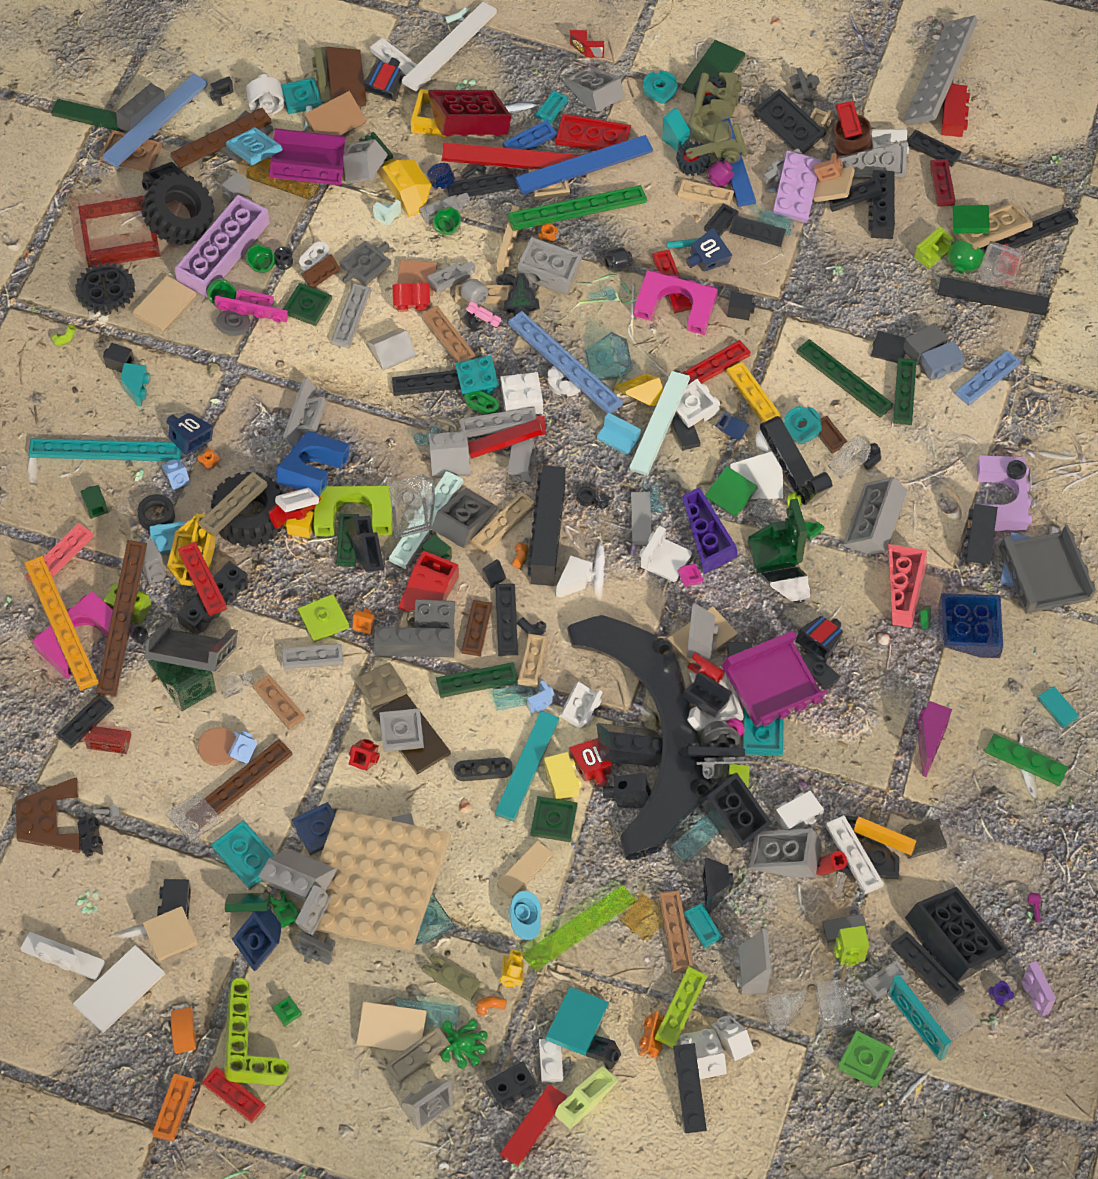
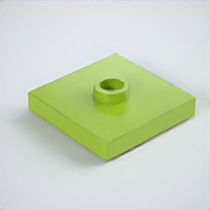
M334 594L297 609L313 643L350 628Z

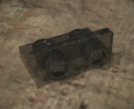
M927 819L921 824H909L901 829L900 834L916 840L912 855L906 854L907 859L947 848L946 840L940 828V819Z

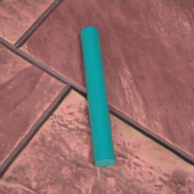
M699 238L666 242L667 249L691 246Z

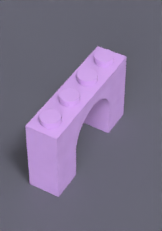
M979 456L977 482L1002 483L1009 486L1016 495V499L1009 504H981L998 507L995 531L1026 532L1028 525H1031L1032 514L1028 513V508L1031 506V498L1027 497V492L1030 490V481H1026V476L1029 474V465H1026L1025 476L1019 480L1010 478L1006 472L1009 462L1020 460L1025 464V457Z

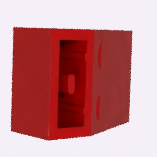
M423 551L414 566L398 608L410 612L415 610L416 599L446 600L459 578V565Z

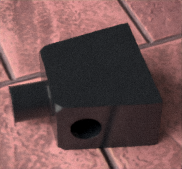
M646 773L614 777V786L603 787V798H615L617 807L643 808L651 794Z

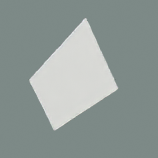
M772 451L731 464V469L758 486L751 499L783 498L782 468Z

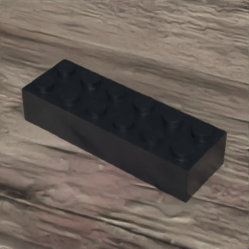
M543 465L542 473H538V489H536L535 495L536 505H534V522H532L530 555H528L527 564L528 577H531V584L554 586L565 495L566 467Z

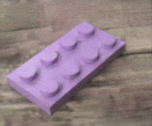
M791 151L786 152L772 214L807 223L817 182L814 165L821 163L820 159Z

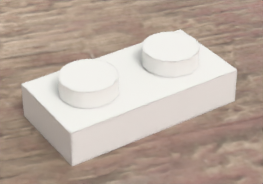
M539 1039L542 1083L563 1082L561 1046L548 1042L545 1039Z

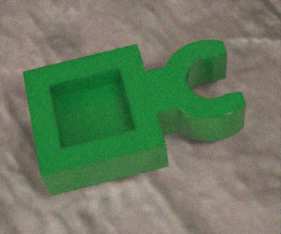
M280 891L281 899L274 900L273 896H270V901L274 907V915L281 923L282 928L296 921L299 912L292 900L287 901L285 893Z

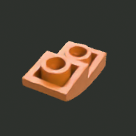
M192 1007L171 1011V1029L175 1054L196 1050V1032L194 1029V1011Z

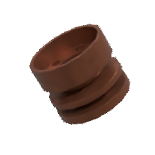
M858 115L863 134L846 140L839 119L834 125V147L838 157L872 149L871 125L867 118Z

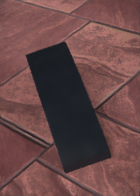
M354 516L346 520L353 548L366 572L383 571L384 565L378 533H373L370 516Z

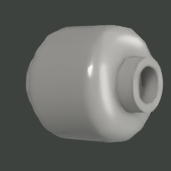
M470 279L463 283L461 296L468 303L474 302L480 305L487 300L488 288L478 279Z

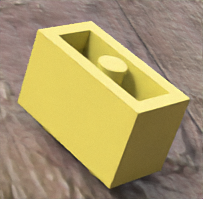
M568 752L544 758V769L554 799L566 800L579 796V788H582L580 777L575 776V762L573 758H569Z

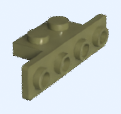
M326 47L314 48V57H312L313 68H316L314 70L315 81L319 82L322 103H327L331 100Z

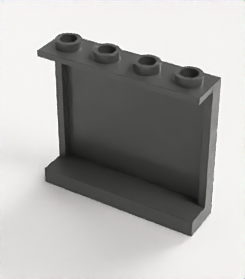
M1068 525L1064 526L1062 532L1012 541L1011 536L1002 539L999 549L1025 614L1091 600L1096 590L1095 584L1089 577L1088 567L1081 558V550L1077 548L1074 534L1070 531Z
M169 617L148 639H145L143 644L145 659L215 672L236 649L238 630L230 629L219 639L171 629L172 617Z

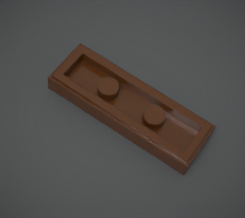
M473 600L461 650L462 654L481 657L492 611V603Z

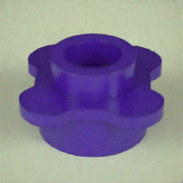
M1000 981L995 987H990L988 990L989 994L995 998L997 1005H1003L1004 1001L1011 1000L1014 997V993L1005 981Z

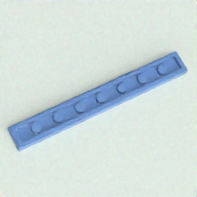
M192 74L102 155L103 160L118 167L208 85L207 80Z
M523 311L508 321V325L607 414L608 412L613 413L623 405V401Z

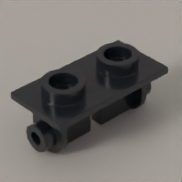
M84 812L85 817H80L77 822L79 836H87L80 840L82 853L86 857L92 856L93 852L103 855V841L99 833V820L88 812Z

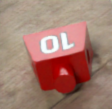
M598 738L569 747V758L574 759L576 769L584 781L587 782L594 779L597 787H602L608 783L606 775L611 773L612 764L611 762L601 761Z

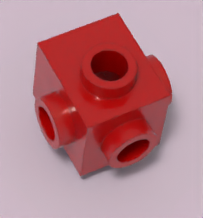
M360 739L350 748L348 765L368 771L374 764L378 763L380 753H378L379 745L374 744L373 741L368 739Z

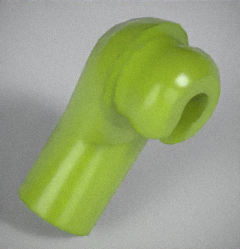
M68 325L65 334H54L52 336L54 345L62 346L71 342L76 327Z

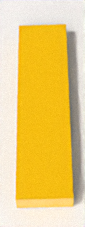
M743 362L726 370L732 382L762 423L775 416L781 418V414Z

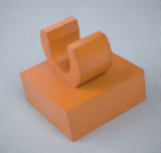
M364 608L363 612L356 610L353 615L352 630L371 635L374 629L375 615L371 614L372 610Z

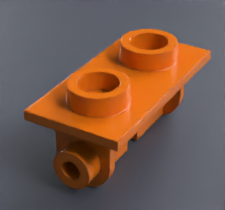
M659 1011L648 1015L644 1021L643 1027L645 1031L639 1042V1056L649 1053V1057L657 1058V1055H660L662 1042L654 1038L665 1016L658 1015Z

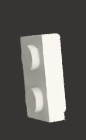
M872 129V149L907 140V129ZM907 142V154H909L908 142Z
M577 682L559 716L578 729L584 725H589L594 717L592 715L594 709L602 701L600 697L603 692L601 690L594 692L582 683Z

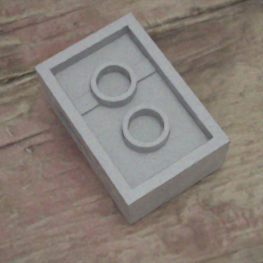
M531 237L518 263L517 274L524 273L529 282L568 295L579 272L582 255Z

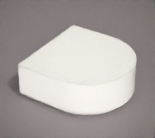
M697 706L692 708L687 720L695 730L700 731L707 725L706 720Z

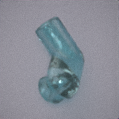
M654 486L651 489L650 503L653 512L661 513L664 504L659 503L661 489L658 486Z

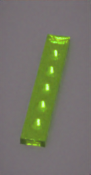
M624 885L620 886L524 952L523 958L534 972L538 971L635 904L636 900Z

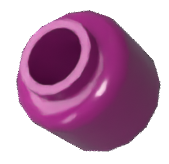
M726 160L724 162L716 161L708 170V179L717 187L726 186L734 177V172L731 170L733 166Z

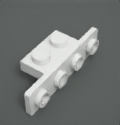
M32 932L28 933L21 946L22 952L37 957L45 963L58 965L66 971L70 970L94 980L98 978L105 964L104 960Z

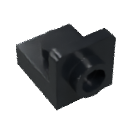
M597 1035L594 1036L586 1053V1057L603 1061L606 1068L610 1070L621 1056V1052L614 1040Z

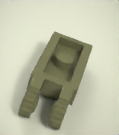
M431 954L428 959L441 969L437 972L432 967L423 965L422 971L432 977L435 982L467 1001H471L482 985L481 982L447 961L444 962L440 957Z

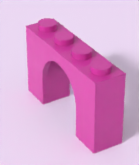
M647 270L634 307V316L652 321L659 301L668 294L679 293L688 297L693 305L687 321V331L705 336L718 297V289L711 285L697 284L693 280L686 281L674 275L667 276L659 271Z
M93 591L83 596L74 607L67 609L74 628L81 625H90L108 637L113 609ZM50 624L45 631L36 635L33 644L35 650L68 679L72 672Z

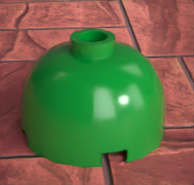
M954 240V243L952 242L947 255L950 265L954 267V271L964 274V272L976 271L982 264L986 256L985 253L978 247L977 250L971 248L972 244Z

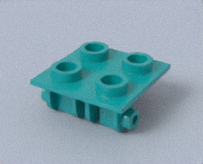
M492 355L455 363L462 394L484 390L488 395L494 393L495 387H499Z

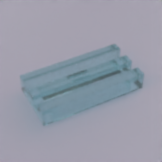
M524 685L493 690L496 711L526 706L527 698L534 696L533 687ZM529 691L527 693L517 694L518 692ZM511 694L510 696H505V697H499V698H498V696H501V695Z

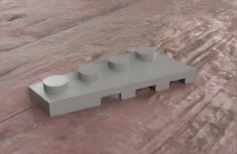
M907 140L838 158L842 160L843 168H854L853 177H872L873 170L895 171V177H906Z

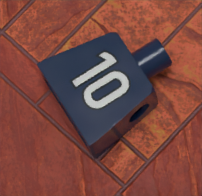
M712 228L691 245V256L686 258L685 261L689 268L698 265L705 272L730 263L732 254L716 230Z
M187 413L180 418L172 414L167 418L166 423L169 425L168 437L185 455L212 441L213 426L191 413Z

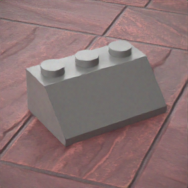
M288 848L268 859L259 878L273 888L306 901L313 885L321 887L326 891L337 869Z

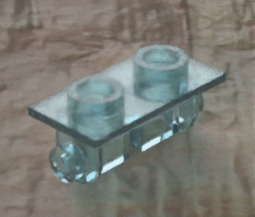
M759 210L761 218H757V221L785 228V236L791 235L792 229L790 227H795L791 218L775 216V213L769 210H765V212Z

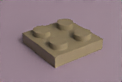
M390 662L354 678L357 687L372 710L408 693L407 687Z

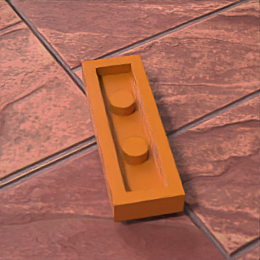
M178 1074L173 1075L152 1132L153 1137L174 1142L191 1096L195 1079Z

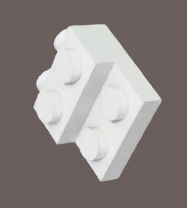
M696 379L687 385L675 413L689 428L700 420L705 422L720 412V402L715 396H711L708 387L704 383L701 384Z

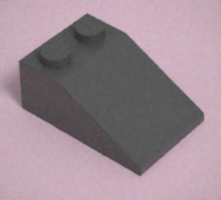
M465 488L437 511L431 529L464 548L479 533L498 506Z

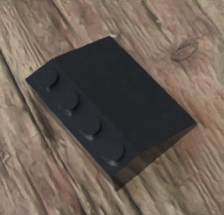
M957 887L917 902L905 916L911 927L957 983L971 977L1008 952L1006 947Z

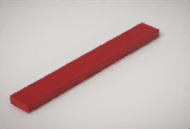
M444 142L442 150V161L535 170L582 156Z

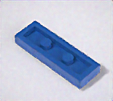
M545 120L503 142L502 146L503 148L531 150L556 137L557 133L549 121Z

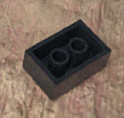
M738 773L727 775L698 798V801L732 849L743 847L772 824Z

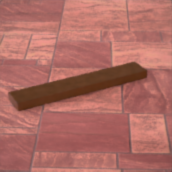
M278 739L185 814L186 818L198 830L202 829L290 758L292 751Z

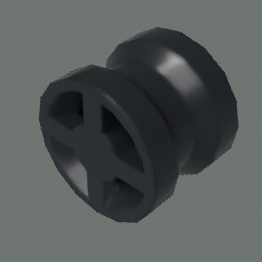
M287 247L276 249L274 252L276 267L281 270L291 268L293 265L292 251Z

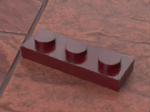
M948 159L930 160L937 207L955 206L956 200Z

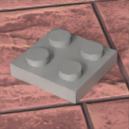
M420 708L380 712L383 752L424 748Z

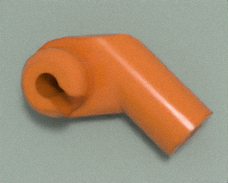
M518 542L515 546V551L518 553L511 565L520 569L527 557L528 546Z

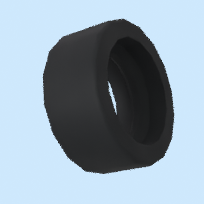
M160 494L149 495L138 505V518L144 529L150 531V526L174 523V506L166 496ZM154 506L165 507L168 511L164 518L155 521L147 519L145 512Z

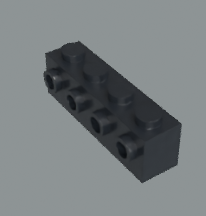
M873 170L872 177H869L868 180L879 177L883 194L868 199V202H871V205L868 206V216H871V220H868V231H871V238L893 239L895 229V171Z
M228 561L213 577L226 605H230L240 591L243 592L249 583L247 573L231 561ZM197 593L177 613L179 624L193 634H199L205 631L209 623L214 618L219 617L221 612L209 617Z

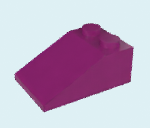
M929 701L927 707H922L916 725L919 728L917 736L922 775L924 777L928 775L946 732L952 709Z

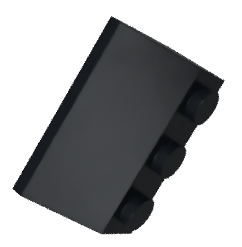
M604 723L596 724L601 761L656 767L661 762L663 737L654 730Z

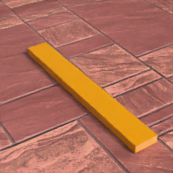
M43 556L24 562L79 690L81 691L99 684Z

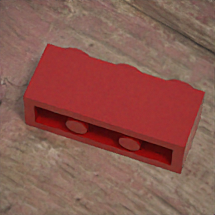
M950 85L943 102L941 135L962 137L963 131L967 130L968 120H965V117H968L969 106H966V103H969L970 93H967V85Z

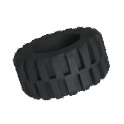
M176 173L164 174L153 182L144 196L141 205L143 208L141 211L142 216L145 217L144 222L146 226L149 225V230L153 234L156 233L158 235L157 238L165 239L167 243L172 244L175 242L176 245H183V243L186 245L191 244L203 235L214 218L215 207L212 205V196L208 195L210 192L202 186L203 184L200 181H195L194 177L190 175L187 177L183 173L178 175ZM173 199L182 203L188 209L191 218L184 219L174 215L168 209L165 200Z
M246 472V474L237 473L232 478L230 476L226 478L224 484L221 482L212 495L211 509L218 505L252 472ZM256 472V475L267 482V487L252 501L260 502L266 508L254 517H234L219 532L221 537L225 540L229 539L231 544L237 545L239 543L241 547H247V545L255 547L259 543H267L270 538L274 539L277 536V532H281L283 529V525L280 528H275L269 515V511L277 504L275 502L276 496L282 495L283 491L278 483L267 475L263 477L262 473Z

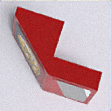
M570 30L571 46L587 58H604V41H587V30Z

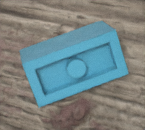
M608 412L604 418V427L597 435V439L629 455L640 440L641 429Z

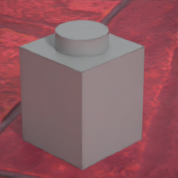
M237 172L221 185L222 195L228 202H232L237 195L245 198L251 193L249 181Z

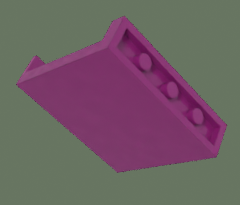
M275 128L273 140L281 145L282 151L272 155L269 177L341 186L346 136Z
M794 630L727 657L721 665L755 727L762 724L764 727L774 722V719L780 718L782 720L795 710L797 713L801 712L809 704L817 705L824 700L823 697L828 692L827 689L823 691L819 689L794 644V640L797 638Z

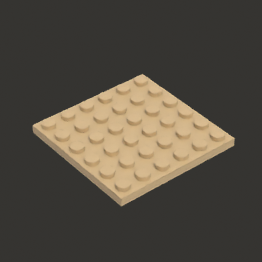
M337 809L319 862L337 869L325 891L331 897V900L316 931L412 952L451 834L445 831Z

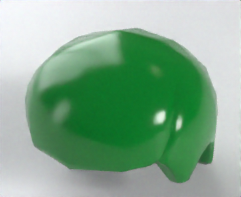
M448 207L444 210L440 209L433 217V226L442 235H452L460 227L461 215L453 207Z
M256 244L250 247L246 253L247 263L255 272H269L275 265V256L269 247Z
M216 279L207 288V298L214 306L215 296L235 300L236 289L226 279Z

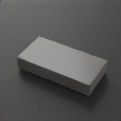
M895 960L865 980L863 985L873 998L878 1000L889 992L893 977L899 974L906 981L910 975L901 963Z

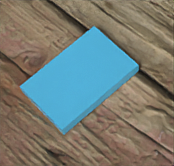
M256 127L226 141L227 148L250 165H254L282 151L279 143Z

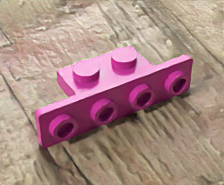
M238 289L235 300L215 296V307L222 311L230 310L241 315L249 314L260 319H272L275 322H287L288 311L272 308L274 296Z

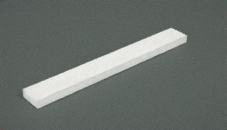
M482 2L402 79V84L417 91L497 14V9Z

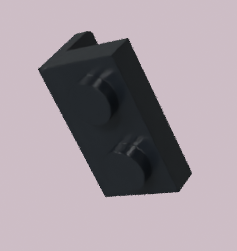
M699 672L694 682L684 690L682 697L704 710L707 714L716 717L727 707L732 692Z

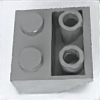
M375 139L351 143L343 156L345 182L347 184L373 180L379 167L384 164L388 154Z

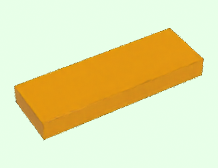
M858 817L854 832L912 855L916 840L862 817Z

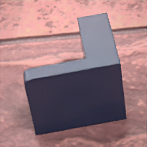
M725 410L715 426L723 433L740 441L749 424Z

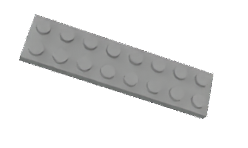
M975 15L946 22L904 118L907 126L936 120L978 22Z

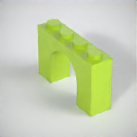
M327 486L320 495L321 500L314 508L315 536H335L336 513L341 507L349 503H360L371 510L373 533L392 535V486Z

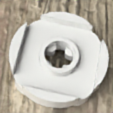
M555 366L548 371V386L553 393L560 396L561 394L574 396L581 391L573 382L563 381V377L566 376Z

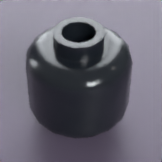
M618 247L609 250L604 257V261L608 270L618 273L629 269L633 258L630 251H627L624 247Z

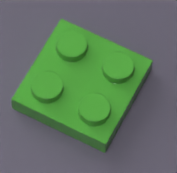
M856 1030L837 1069L877 1089L895 1053V1049Z

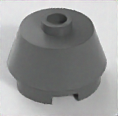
M724 721L711 722L702 731L701 747H707V744H719V748H726L727 744L738 745L740 742L739 733Z

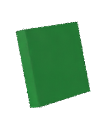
M989 205L953 206V234L990 233Z
M726 466L705 494V497L737 518L757 491L758 486Z

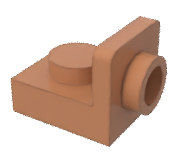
M831 153V160L814 165V171L820 182L841 176L843 163L836 153Z

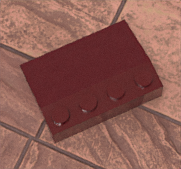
M428 90L436 126L442 135H508L512 116L494 90Z

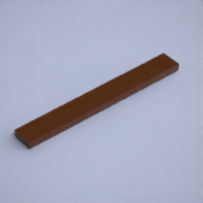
M127 540L98 681L99 684L96 693L100 695L117 697L147 543Z

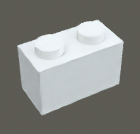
M808 791L805 794H798L789 803L784 802L780 804L776 809L775 820L782 830L804 829L822 819L824 809L813 793Z

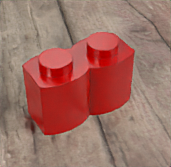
M429 283L392 285L393 307L398 312H407L410 308H416V311H426L427 308L431 307Z

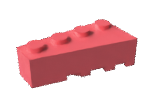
M888 544L892 625L912 628L927 565V550Z

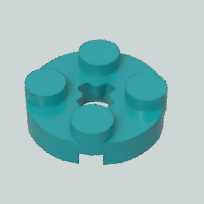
M660 70V73H654L653 71L647 74L643 80V94L653 101H658L660 104H665L677 93L678 84L675 76L670 72Z
M797 406L785 415L784 424L794 442L800 445L816 438L822 430L820 416L812 407ZM802 421L803 423H807L805 427L799 428V422Z

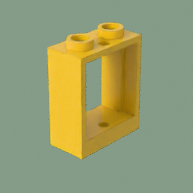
M420 89L411 118V132L446 138L437 128L435 119L419 117L423 103L431 104L428 90Z

